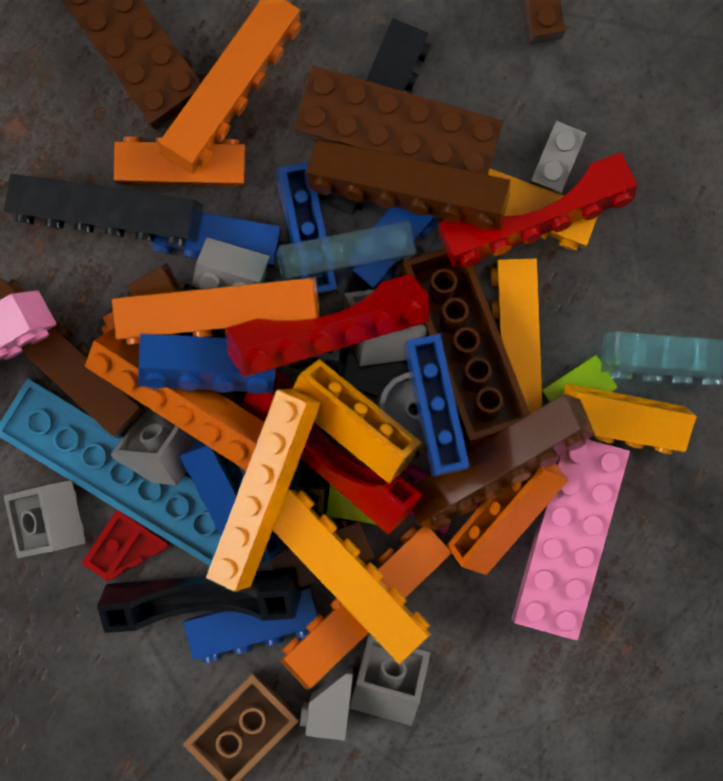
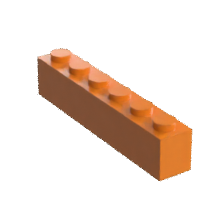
M286 0L259 1L160 140L161 155L194 174L199 166L203 168L208 163L213 153L211 150L217 140L220 142L224 140L231 128L230 121L235 115L240 116L244 112L249 102L247 97L253 89L256 91L260 89L266 79L267 74L265 72L270 64L275 66L284 53V48L282 47L288 39L294 40L302 27V23H300L301 10Z
M316 278L112 299L116 339L126 338L127 344L140 343V334L179 336V333L192 332L193 337L213 336L212 329L225 328L226 333V327L257 318L273 321H297L320 317Z
M115 327L93 341L85 363L86 368L247 471L265 422L215 390L196 389L186 391L181 388L163 387L151 389L138 386L140 343L127 344L126 338L116 339Z
M414 525L410 527L400 537L403 543L395 551L390 547L377 559V562L380 564L377 569L384 576L381 579L383 584L389 590L395 587L405 598L452 554L437 535L426 526H421L418 529ZM337 598L329 604L333 609L325 617L319 614L306 626L309 632L301 640L294 637L282 649L285 655L279 661L305 689H311L369 633Z

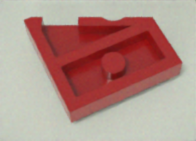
M116 510L81 564L108 582L168 548L170 543L126 514Z

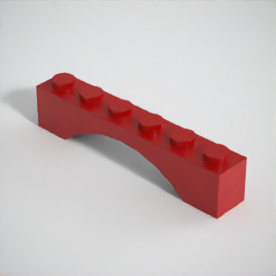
M619 152L591 163L583 178L570 192L558 201L530 213L504 216L501 230H483L477 228L474 224L460 221L451 223L444 220L439 222V237L453 268L461 266L468 268L477 264L481 258L491 254L494 256L502 255L508 252L514 245L522 242L524 244L533 243L540 239L543 234L550 231L561 232L569 228L573 222L581 219L592 220L598 217L604 210L612 207L619 209L627 206L635 199L637 183L622 153Z
M412 274L381 282L374 292L361 302L331 315L297 321H273L257 318L226 327L228 355L243 377L429 322V295Z
M275 368L273 392H264L262 394L248 392L240 406L265 422L276 391L293 389L295 384ZM315 422L313 423L300 458L389 535L408 517L422 494L400 475L391 483H388L370 467L355 460L338 448L322 432Z

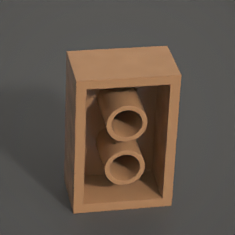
M254 670L185 739L182 745L218 781H240L299 721L300 715Z

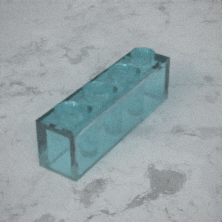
M410 221L281 245L276 253L282 281L314 278L406 260L416 254Z
M618 331L604 332L601 372H612V379L632 380V374L643 375V381L662 382L663 376L673 377V383L692 384L693 378L703 379L702 385L722 386L723 339Z

